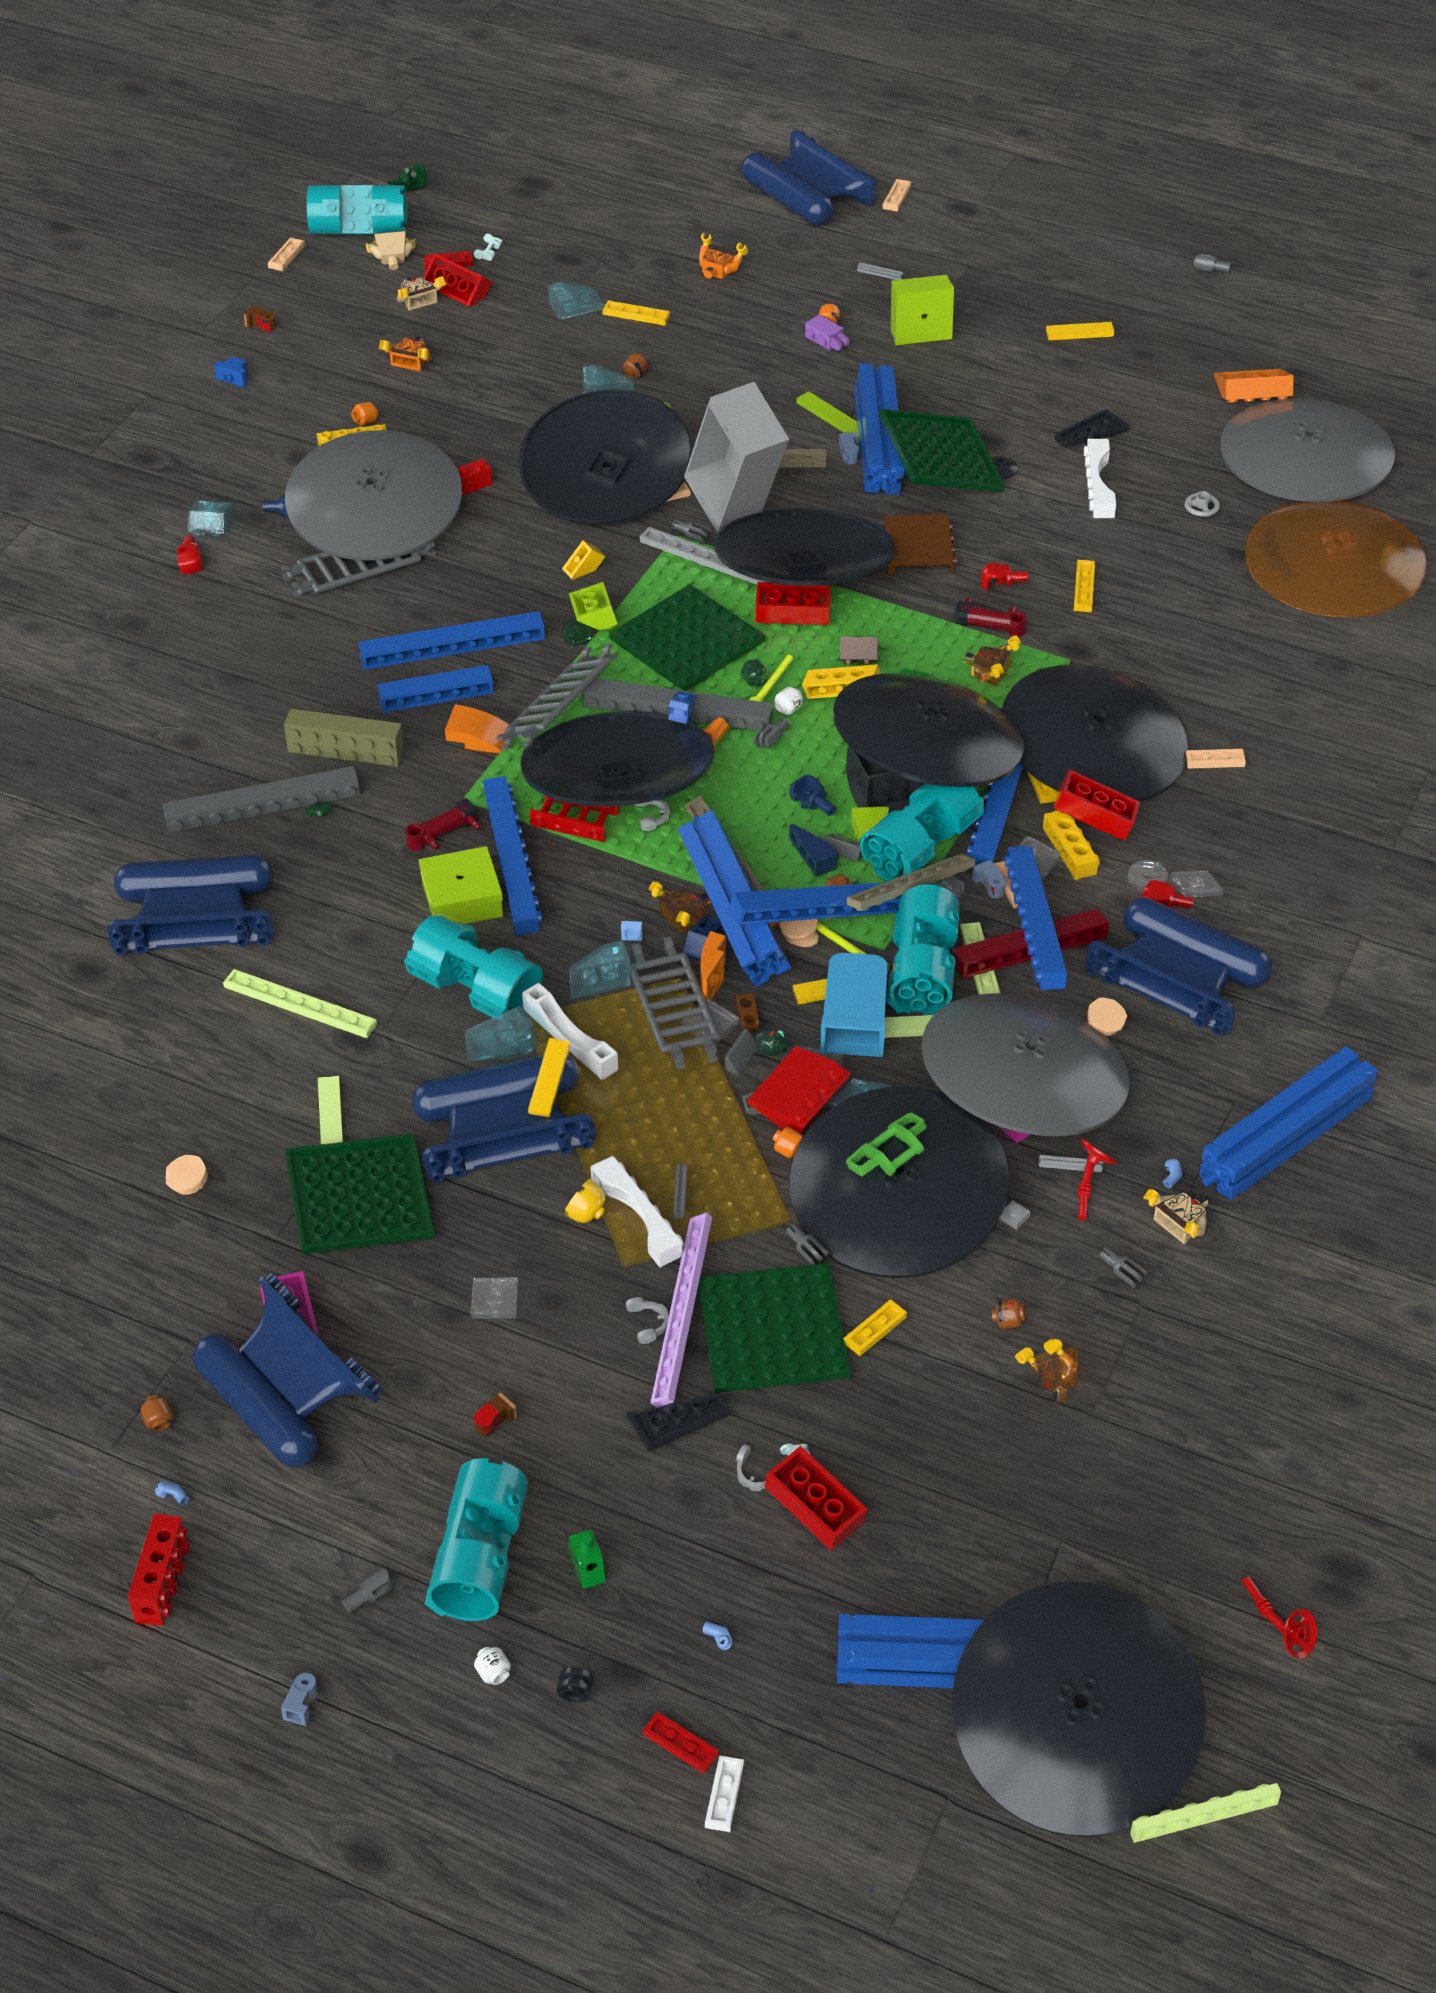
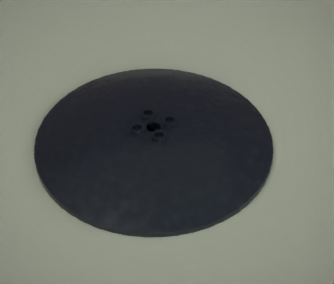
M615 389L592 391L574 396L557 404L533 424L521 445L519 454L520 476L531 498L543 509L557 517L575 523L591 525L621 523L655 510L678 491L685 481V472L693 451L692 441L684 421L664 402L635 391Z
M814 508L775 509L747 515L725 525L717 533L714 540L715 554L728 568L753 579L793 586L834 585L868 577L885 568L891 562L895 550L892 537L877 524L848 513Z
M1087 665L1047 667L1035 671L1018 681L1008 692L1002 706V710L1015 722L1023 738L1024 750L1019 764L1037 780L1056 791H1059L1062 781L1069 769L1137 801H1143L1161 794L1175 783L1186 763L1187 737L1176 713L1150 688L1115 671Z
M885 673L867 676L847 685L838 694L833 707V720L836 729L843 740L856 753L888 772L913 781L946 787L985 785L1001 780L1012 773L1019 765L1023 755L1024 742L1021 732L1005 711L979 693L947 680L910 673Z
M606 712L575 718L544 731L533 739V743L530 746H526L521 756L520 765L526 782L536 791L550 798L585 806H626L662 799L683 791L698 782L707 774L714 762V745L704 730L689 721L685 724L669 720V715L653 712Z
M908 1086L873 1089L852 1096L832 1107L804 1135L794 1155L790 1173L792 1205L797 1220L805 1234H812L829 1251L827 1256L839 1264L857 1272L885 1278H907L927 1275L943 1270L966 1258L995 1229L1005 1208L1009 1187L1006 1156L998 1137L989 1124L960 1107L944 1093ZM910 1112L924 1119L926 1129L915 1136L923 1145L924 1151L919 1155L915 1154L900 1167L904 1171L901 1174L894 1173L889 1176L880 1165H877L864 1176H860L848 1168L846 1160L863 1144L870 1143L886 1131L891 1123ZM911 1122L904 1126V1128L910 1130L916 1123ZM892 1136L876 1149L881 1151L892 1162L910 1147L904 1141ZM864 1156L856 1164L861 1166L870 1159Z
M1062 1582L1039 1586L1009 1599L981 1623L967 1643L957 1667L952 1692V1715L957 1742L963 1758L977 1782L996 1803L1010 1814L1036 1828L1067 1836L1089 1837L1107 1835L1131 1828L1132 1822L1137 1818L1153 1816L1176 1796L1194 1769L1201 1751L1206 1724V1703L1200 1674L1190 1651L1175 1629L1160 1614L1139 1599L1111 1587L1088 1582ZM1077 1696H1083L1086 1698L1088 1705L1084 1709H1079L1074 1705L1073 1699Z

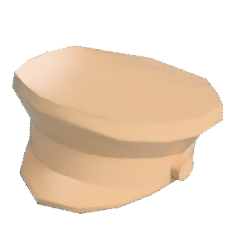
M817 919L783 921L779 924L782 934L790 944L800 947H811L817 944L819 938L816 932Z
M1098 998L1089 1005L1087 1012L1088 1024L1106 1036L1120 1031L1127 1019L1124 1008L1115 1000L1108 998Z
M184 1155L172 1161L166 1167V1185L182 1195H189L202 1189L207 1181L208 1173L201 1158L194 1155Z

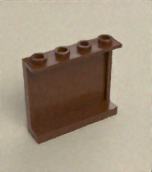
M948 514L884 516L883 529L892 537L895 546L894 556L887 565L888 575H895L896 566L949 565L950 574H953V566L957 565V557L955 555V544H952L954 543V534L950 533L952 532V521H949Z

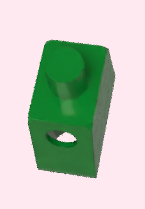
M592 1530L571 1535L568 1538V1553L582 1589L606 1582L603 1557ZM592 1563V1570H587L586 1567Z

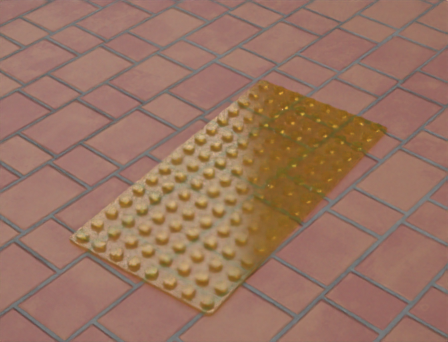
M675 978L644 986V988L650 989L654 987L681 982L682 980L680 978ZM636 988L560 1007L563 1013L580 1031L592 1039L605 1041L618 1053V1070L601 1080L569 1051L568 1055L573 1057L579 1068L578 1083L573 1090L555 1097L560 1112L565 1116L589 1114L593 1118L596 1133L593 1147L587 1150L581 1147L575 1148L587 1179L591 1178V1166L614 1156L618 1163L621 1162L624 1165L626 1173L636 1180L638 1188L641 1191H645L650 1203L657 1206L662 1218L669 1221L673 1232L681 1236L684 1244L690 1218L704 1213L712 1216L707 1245L789 1222L786 1208L718 1059L716 1062L709 1063L703 1045L680 1049L684 1055L685 1069L676 1070L671 1052L662 1053L659 1050ZM686 989L648 997L650 1003L688 995ZM691 1002L655 1010L654 1014L656 1017L692 1009L694 1006ZM527 1015L524 1018V1022L538 1056L544 1055L549 1038H556L530 1015ZM698 1016L659 1024L661 1030L700 1022ZM702 1029L667 1037L664 1040L666 1044L707 1034ZM678 1164H686L688 1166L686 1209L683 1219H675L673 1217L676 1166ZM605 1195L603 1207L606 1210L602 1216L622 1265L627 1267L653 1260L648 1253V1231L640 1215L624 1202Z

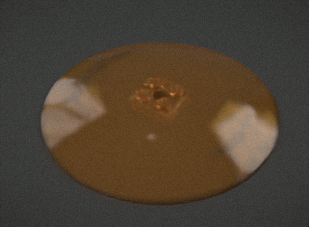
M1347 501L1298 502L1278 508L1255 524L1248 535L1245 545L1247 567L1255 581L1266 592L1289 606L1323 616L1363 617L1391 610L1407 601L1416 593L1423 582L1426 571V558L1423 548L1418 539L1406 526L1379 510Z

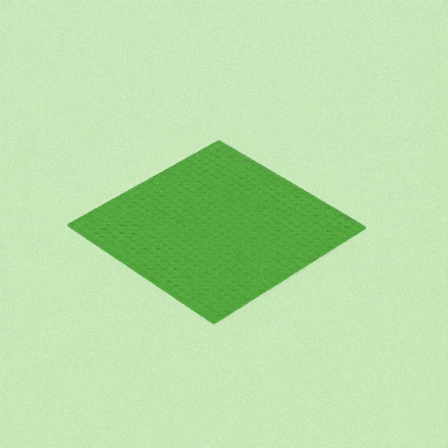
M676 536L681 539L714 550L713 546L701 544L700 542L693 541L682 536ZM663 551L614 611L618 625L613 626L611 629L599 630L586 646L592 648L589 653L590 657L596 656L598 658L606 644H612L613 646L610 649V654L617 653L618 655L617 658L610 660L609 665L596 678L681 690L610 640L609 633L691 584L765 634L766 641L687 691L749 700V698L757 696L785 657L792 655L793 661L762 700V702L773 703V719L771 724L774 725L783 717L789 721L790 726L781 733V739L770 749L759 748L754 745L753 739L760 731L729 727V730L716 744L714 762L707 774L685 790L659 799L667 802L669 805L670 816L668 821L657 825L654 830L644 831L640 826V821L644 818L653 817L658 819L665 814L660 813L659 810L661 808L653 804L647 806H636L635 804L620 806L618 816L609 814L603 824L605 826V842L544 828L540 829L704 887L678 831V828L692 821L695 824L684 805L700 795L709 809L714 811L720 823L727 831L730 840L765 891L826 886L827 879L840 874L845 875L846 878L849 877L852 885L888 882L872 871L874 867L868 859L865 861L863 856L858 861H852L839 856L836 870L815 877L789 839V825L795 824L823 840L825 836L834 833L857 841L851 825V808L858 807L850 792L846 773L848 744L840 736L833 720V707L837 697L807 699L802 686L807 671L878 664L881 674L899 673L900 669L926 672L930 677L947 680L971 689L1002 709L1008 692L1022 678L1047 667L1070 665V660L1019 644L1018 650H1008L1012 652L1002 666L1004 672L998 678L990 677L984 680L983 675L992 672L990 670L991 667L987 666V663H984L983 666L977 663L988 661V663L992 662L991 665H995L993 664L995 662L990 659L991 657L987 656H992L999 661L1002 654L1000 655L997 652V655H995L996 653L988 654V652L999 651V649L1009 645L1008 640L836 585L830 586L829 625L755 623L756 584ZM840 637H878L877 661H873V664H862V661H855V664H843V661H840ZM981 647L982 649L991 647L990 649L997 648L992 651H989V649H985L987 650V652H985V655L977 656L975 658ZM582 652L579 654V656L575 659L573 663H575L582 656ZM967 652L974 654L972 659L965 657ZM760 660L763 664L762 672L760 671L759 677L757 676L755 679L752 674L760 668L761 663L758 661ZM593 667V668H586V669L574 670L573 672H575V671H582V670L594 669L595 667ZM584 678L565 680L563 682L583 680ZM787 687L798 689L803 696L802 706L790 715L780 713L775 707V696ZM574 689L553 691L552 693L571 691ZM582 691L545 730L539 731L533 739L544 731L563 722L587 715L617 711L584 706ZM564 699L542 702L541 704L552 703V702H560V701H563ZM553 710L534 712L531 715L552 712ZM542 721L524 723L523 725L537 724ZM691 722L694 725L701 728L702 730L707 729L710 725L705 723ZM516 736L512 740V746L499 753L464 798H467L473 805L488 810L483 780L506 776L507 784L511 783L513 795H510V797L515 798L516 808L513 810L518 812L520 822L531 825L530 810L540 811L545 800L544 795L532 788L522 775L520 763L522 753L526 748L522 745L525 742V737L518 738ZM804 775H812L824 787L827 793L826 799L837 807L835 813L829 817L819 808L816 810L801 808V801H793L790 797L789 789L791 785ZM988 784L974 786L978 795L983 799L986 790H990L987 788ZM553 802L548 813L559 815L564 804ZM572 806L566 817L577 819L582 808ZM590 810L585 821L596 823L601 812ZM957 833L951 839L941 840L935 846V857L922 868L945 860L961 834ZM895 913L817 919L818 922L838 935L881 950H886L893 940Z

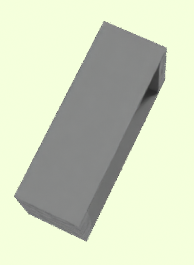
M755 382L710 397L684 478L717 533L725 525L738 518L762 512L789 441L788 436Z

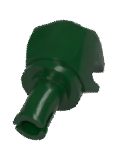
M415 164L412 172L410 168L405 167L404 171L400 172L399 178L389 180L387 184L405 185L406 190L425 187L427 184L425 167L422 164Z

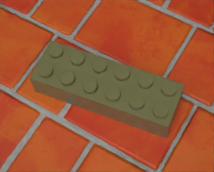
M290 709L284 722L287 749L291 753L399 767L404 754L401 723Z

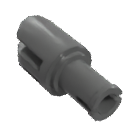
M1201 253L1196 256L1194 266L1199 270L1208 272L1219 270L1228 273L1231 262L1219 261L1215 258L1216 256Z
M674 519L671 526L672 530L684 533L687 539L700 542L701 544H705V540L709 537L708 534L712 532L711 528L693 521L685 523Z
M782 717L774 725H767L754 737V745L759 748L770 749L781 739V733L789 728V721Z
M796 1223L790 1225L795 1233L789 1227L787 1228L786 1234L797 1244L796 1250L810 1265L815 1264V1262L806 1254L809 1251L819 1262L823 1260L813 1248L815 1245L826 1256L829 1254V1251L812 1234L806 1235Z
M1108 1246L1103 1249L1106 1251V1254L1101 1251L1099 1255L1100 1259L1113 1267V1273L1134 1289L1137 1285L1124 1273L1139 1283L1142 1281V1277L1130 1266L1144 1276L1148 1273L1147 1270L1128 1256L1120 1257Z
M380 1568L359 1583L360 1586H358L359 1589L344 1600H341V1602L350 1614L367 1601L374 1603L393 1590L395 1585L387 1569Z

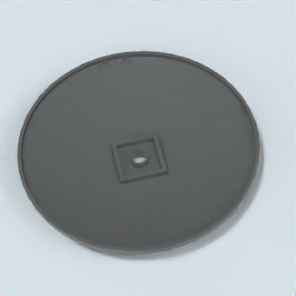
M1278 399L1251 406L1236 414L1226 424L1220 440V450L1224 462L1242 481L1267 494L1303 502L1340 501L1365 494L1386 480L1391 473L1395 459V450L1390 437L1375 421L1349 407L1316 399Z
M388 430L351 433L322 444L299 462L290 475L285 490V505L288 518L293 528L305 541L317 549L334 556L366 561L399 557L431 543L453 522L462 500V484L459 472L446 453L423 438Z
M1001 993L964 997L938 1010L929 1020L923 1033L921 1044L922 1057L927 1071L936 1085L960 1107L999 1127L1039 1136L1081 1134L1099 1128L1111 1121L1120 1112L1127 1099L1129 1091L1128 1069L1115 1045L1106 1035L1095 1029L1092 1025H1089L1087 1020L1065 1008L1040 999Z

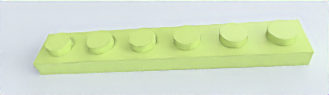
M1277 1783L1271 1785L1262 1784L1249 1791L1239 1790L1230 1796L1222 1798L1219 1796L1213 1797L1204 1803H1190L1177 1810L1167 1809L1155 1816H1141L1132 1822L1130 1834L1135 1843L1278 1805L1281 1791Z

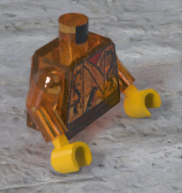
M1012 636L1008 643L1001 647L991 648L983 646L977 655L967 652L964 663L972 665L971 674L980 682H987L998 687L1011 666L1012 650H1018L1021 641L1018 636Z
M653 881L648 888L649 891H652L653 897H659L660 913L680 934L696 925L705 916V905L710 903L709 896L706 893L696 896L689 888L680 891H668L656 881Z
M1050 1339L1044 1343L1046 1352L1035 1355V1358L1033 1357L1032 1349L1028 1347L1015 1355L1019 1363L1024 1364L1027 1361L1030 1363L1029 1366L1039 1375L1040 1386L1043 1391H1053L1054 1403L1068 1402L1067 1389L1078 1384L1077 1348H1062L1060 1340Z

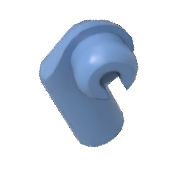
M1174 1158L1168 1159L1165 1162L1166 1170L1170 1171V1174L1163 1181V1184L1169 1189L1182 1178L1181 1164Z
M162 1481L155 1488V1494L158 1497L164 1498L167 1494H170L181 1506L187 1504L190 1500L179 1484Z
M708 1621L705 1622L702 1633L714 1636L720 1649H729L732 1645L729 1630L726 1627Z

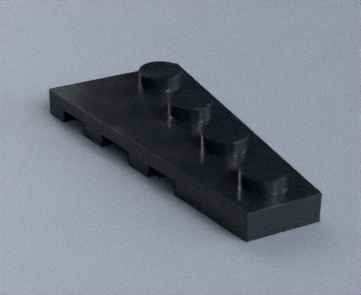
M1104 409L1056 433L1054 440L1067 448L1085 443L1088 439H1100L1129 431V425L1109 410Z
M720 1393L690 1399L688 1403L679 1404L675 1402L670 1403L669 1407L656 1409V1407L647 1408L646 1412L636 1414L635 1411L628 1412L627 1419L647 1451L650 1452L731 1414L730 1408Z

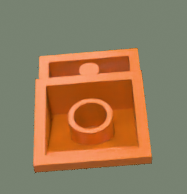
M455 704L445 728L446 741L464 743L465 749L500 753L503 750L502 746L505 741L504 739L498 741L496 737L499 734H504L509 724L484 711Z
M710 931L701 953V990L707 1005L710 1004L724 982V966L726 964V936Z

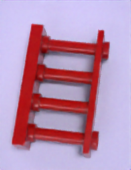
M544 795L545 802L541 810H530V824L535 827L605 842V826L603 824L609 814L618 816L620 806L577 805ZM553 802L564 804L559 815L548 813ZM572 806L582 808L577 819L566 817ZM590 810L601 812L596 823L585 821Z

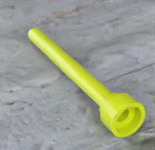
M792 655L785 657L757 696L751 697L749 700L762 702L793 661Z
M818 922L817 931L850 953L866 954ZM887 963V973H888L889 970H890V964H889V963Z

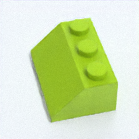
M603 582L569 593L577 621L598 630H607L618 625Z

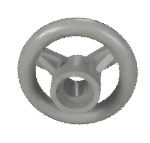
M1205 491L1188 496L1184 503L1189 513L1200 517L1214 515L1220 508L1217 498ZM1212 501L1215 506L1212 510H1209L1208 503ZM1191 506L1198 507L1202 509V511L1195 510Z

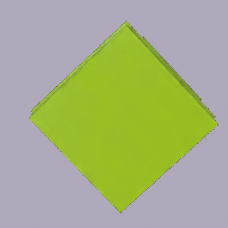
M947 275L892 281L891 333L895 345L952 339L954 286Z
M487 846L419 859L422 884L431 915L438 916V914H441L462 924L503 917L502 892Z

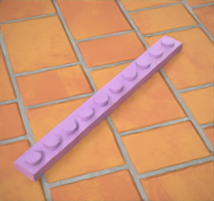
M708 1213L690 1218L650 1402L656 1408L674 1403L712 1222V1216Z

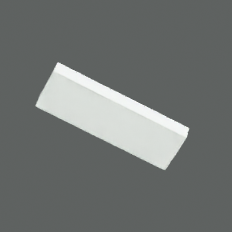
M719 1756L705 1820V1828L730 1832L744 1768V1759Z

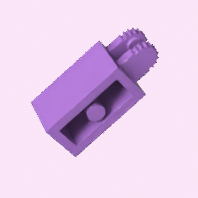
M817 315L805 323V337L828 350L833 348L838 351L843 346L849 345L850 340L843 335V327L825 317Z

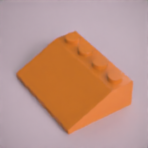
M1282 369L1214 373L1221 396L1227 402H1238V399L1254 401V398L1271 400V397L1288 399V396H1293V375Z

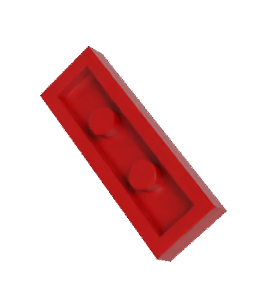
M472 251L438 254L462 267L473 266ZM434 254L424 255L425 270H427Z
M658 1711L643 1729L645 1737L703 1774L719 1756L718 1749Z

